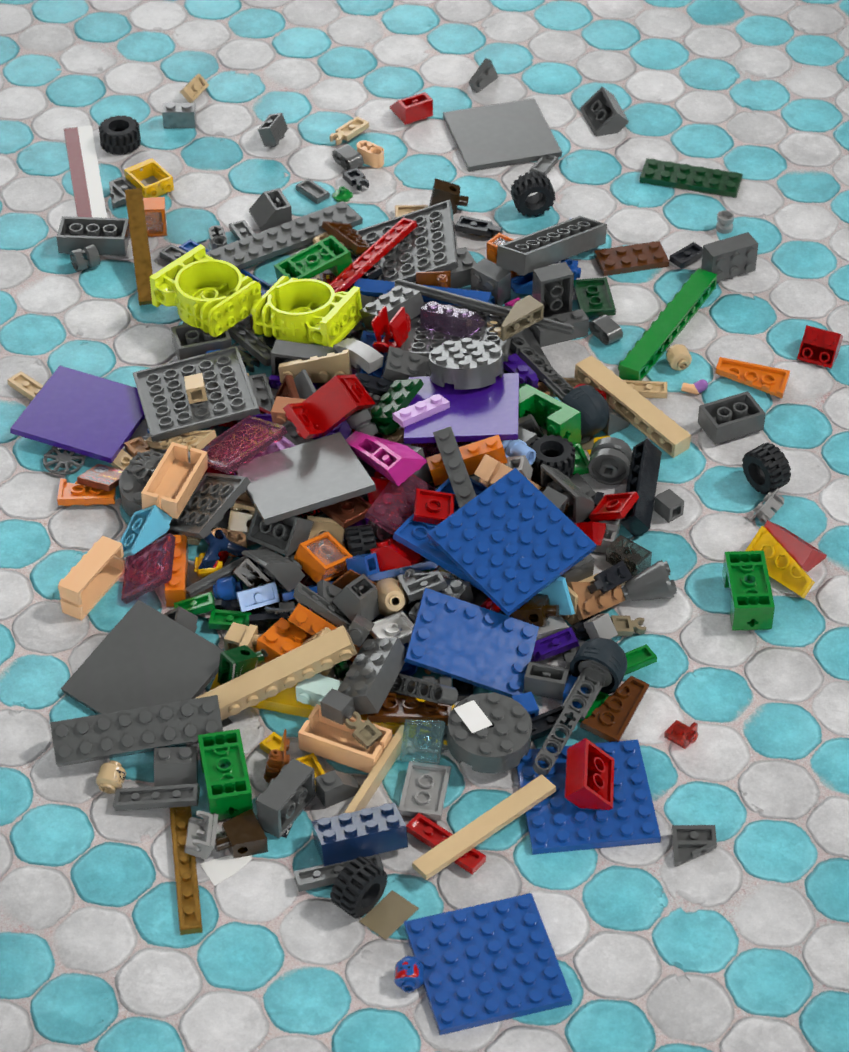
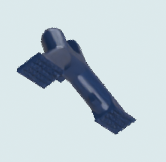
M216 530L215 536L211 532L204 538L209 547L198 569L213 568L216 561L220 559L218 556L219 552L226 551L241 558L243 557L241 554L243 550L250 549L228 540L222 530Z

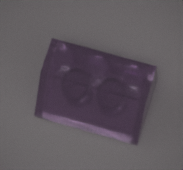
M429 301L420 308L421 328L468 338L485 325V321L476 312L465 308L459 309L452 305L438 304L436 301Z

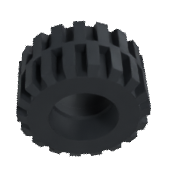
M118 115L109 117L100 123V144L107 153L127 154L138 149V146H140V129L136 119Z
M531 171L529 174L526 172L524 173L525 175H520L518 180L515 179L514 185L511 186V197L517 211L521 212L522 215H527L528 217H532V215L536 217L538 214L543 215L545 211L550 210V206L554 205L553 201L556 198L554 189L547 175H542L541 172L535 173V171Z
M543 435L541 438L538 437L535 441L531 442L529 447L536 451L535 461L531 465L534 478L537 477V480L541 481V465L543 464L560 470L568 477L573 474L575 447L567 438H562L559 435Z
M763 443L744 455L742 459L744 475L757 492H761L764 495L769 492L772 493L790 481L791 468L788 464L789 462L784 453L778 447H775L774 444Z
M370 524L352 526L345 529V549L352 556L371 553L370 549L377 547L375 535Z
M365 857L353 859L337 876L331 890V901L354 918L364 916L382 897L387 885L388 877L386 872Z

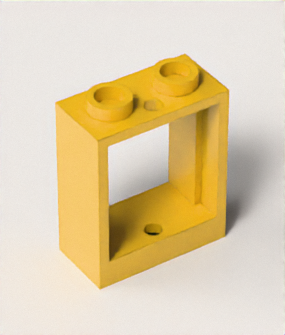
M153 158L124 169L125 178L136 188H142L143 198L159 197L174 190L173 176ZM152 176L158 180L148 186L140 182Z

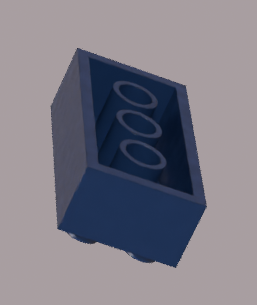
M386 803L373 808H364L360 811L342 813L338 816L311 821L314 844L324 866L408 847L406 825L395 803Z

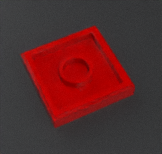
M416 488L413 521L438 525L454 513L455 494Z
M637 492L604 495L589 515L591 522L623 519L638 500L639 495Z

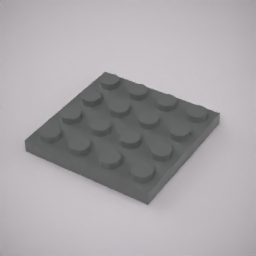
M207 472L200 480L179 518H172L167 534L204 539L211 533V529L215 524L223 519L225 512L234 506L236 499L245 493L251 481L245 476Z

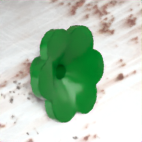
M340 186L332 194V198L337 202H348L353 197V193L344 186Z

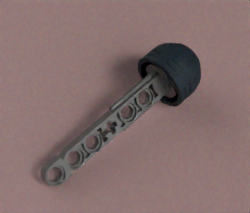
M519 337L511 338L510 350L514 354L516 353L537 374V377L561 402L581 412L582 437L594 436L605 428L609 418V406L605 398L593 386L581 385L573 388L524 339Z
M606 638L590 639L580 647L572 659L570 672L572 676L578 678L561 706L563 708L561 715L533 762V770L537 774L547 775L551 771L580 718L584 719L599 692L611 694L619 687L627 669V658L624 650L615 641ZM580 688H588L590 694L583 693ZM572 702H579L582 705V708H575L572 705ZM569 717L571 718V721L569 722L568 726L564 725L566 719ZM555 731H562L565 734V738L557 737ZM553 746L557 752L550 753L546 747ZM538 761L546 762L548 768H541L538 765Z

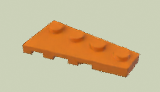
M720 357L715 374L782 399L790 371Z

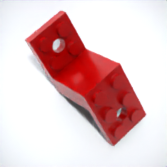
M355 374L336 375L302 403L287 404L283 410L286 412V418L295 425L297 434L304 439L324 437L354 412L360 409H370L375 405V402Z

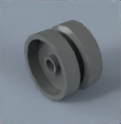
M605 437L596 441L591 449V458L588 465L590 475L597 482L605 485L622 483L627 479L630 472L632 449L626 442L615 437Z

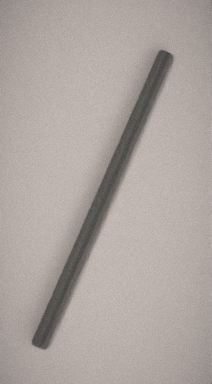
M396 279L394 287L402 286L420 291L421 295L505 318L511 311L510 308L401 279ZM543 318L533 324L534 326L568 335H573L575 329L573 325Z
M367 494L360 495V497L369 502ZM323 513V514L317 516V517H322V518H329V519H331V518H330L329 516H327L325 513ZM261 546V547H259L258 549H256V550H266V549H269V550H271V551H273V552H277V551H274V550H272V549H270V548H267V547H265V546ZM243 556L187 586L186 592L188 596L193 597L212 587L219 578L234 575L232 571L245 557Z

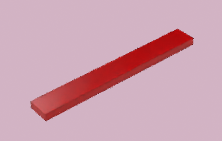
M404 217L329 283L334 289V293L345 292L417 227V222Z

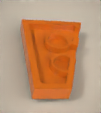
M60 478L57 497L58 506L115 504L116 487L108 492L81 485L77 481L75 484L68 483L67 479Z

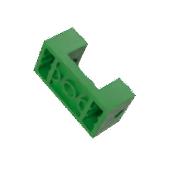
M330 235L275 264L274 268L277 281L282 276H288L289 279H311L326 270L331 271L337 277L352 264L350 251L333 235Z
M528 384L519 388V418L532 414L538 425L547 430V436H562V438H567L569 442H572L573 446L581 443L580 411Z
M764 551L725 552L722 576L724 587L730 588L731 593L730 621L732 631L772 629L775 605Z
M240 729L198 735L202 773H204L209 813L213 815L214 813L218 814V820L234 818L247 810H253L252 791Z

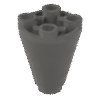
M660 560L626 581L625 585L621 586L625 601L629 599L631 601L673 598L674 594H677V588L674 580L669 579L671 571L668 562Z

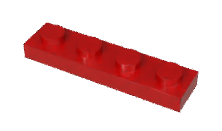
M420 813L406 824V830L409 834L432 849L453 835ZM473 848L455 860L454 863L473 875L486 862V855Z

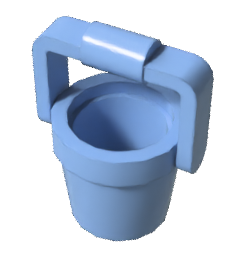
M520 439L502 441L503 448H506V458L525 455L530 465L534 463L536 451L527 446L526 442Z

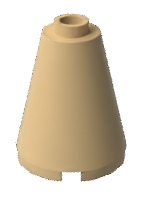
M385 578L379 580L376 585L379 614L388 617L404 611L409 603V599L398 579Z

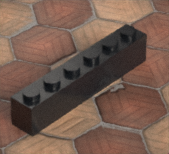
M648 439L633 447L626 492H637L639 498L620 522L635 537L646 533L650 529L662 452Z

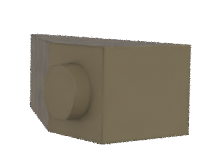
M530 295L517 301L501 325V340L505 341L542 320L544 305Z

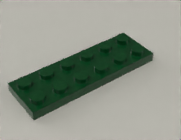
M646 159L639 182L737 198L743 174L702 166L678 164L670 161Z

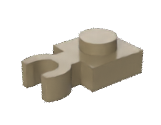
M611 615L610 617L618 633L616 636H632L634 632L644 634L647 629L646 627L639 626L643 625L644 618L631 620V617L627 615Z
M354 711L352 716L356 721L351 722L346 718L345 725L355 730L352 736L367 750L382 737L383 733L368 719L363 723L360 714Z

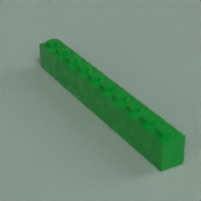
M700 268L694 274H691L688 282L684 283L682 289L675 294L674 299L668 302L666 309L660 312L657 320L652 322L650 328L644 332L640 341L638 340L634 348L628 351L626 358L620 361L618 365L619 378L642 381L716 289L717 274Z

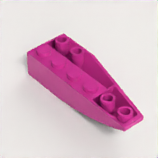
M355 431L346 439L355 455L397 486L404 483L413 473L427 463L425 458L407 445Z

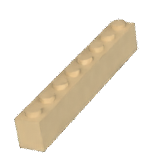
M591 355L575 364L574 378L582 384L591 385L596 389L604 391L606 393V401L612 409L671 457L674 458L689 449L691 435L688 431L684 430L599 360Z
M342 625L196 698L217 695L221 719L224 720L232 715L239 714L250 706L257 705L269 697L277 695L287 688L294 687L305 679L312 678L321 671L328 670L342 661L349 660L358 653L349 633Z

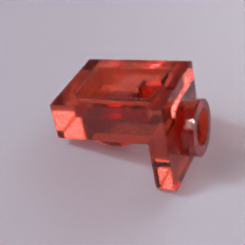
M676 720L665 731L664 738L686 749L690 743L693 744L698 738V724L693 722L689 727Z

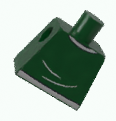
M246 645L221 652L217 682L222 685L257 668L258 664L264 662L263 653L261 651L254 652Z

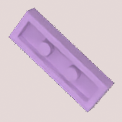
M440 394L433 395L428 399L392 413L393 420L404 428L450 408V401Z

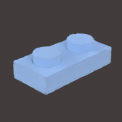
M275 582L236 592L241 612L280 602Z

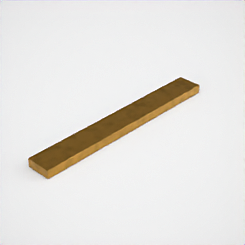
M142 188L125 190L138 299L139 305L152 304L150 276L153 275Z
M191 806L170 807L180 935L203 933L196 856L184 853L188 820L192 817Z

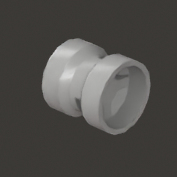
M728 210L718 212L716 230L722 234L732 232L734 214Z

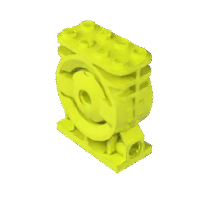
M201 244L150 276L152 305L156 307L162 304L165 306H176L181 320L190 326L202 329L212 337L221 335L249 316L252 306L261 298V285L259 282L253 281L249 276L245 277L233 264L208 256L205 247Z
M282 276L252 306L253 330L257 335H262L263 333L266 337L273 335L277 340L305 344L315 343L333 347V345L341 342L362 319L359 311L362 309L360 287L353 286L349 292L341 291L334 293V289L329 284L320 280L289 279L288 276Z

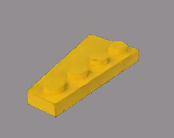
M761 526L745 551H764L769 576L802 598H805L815 582L764 526Z

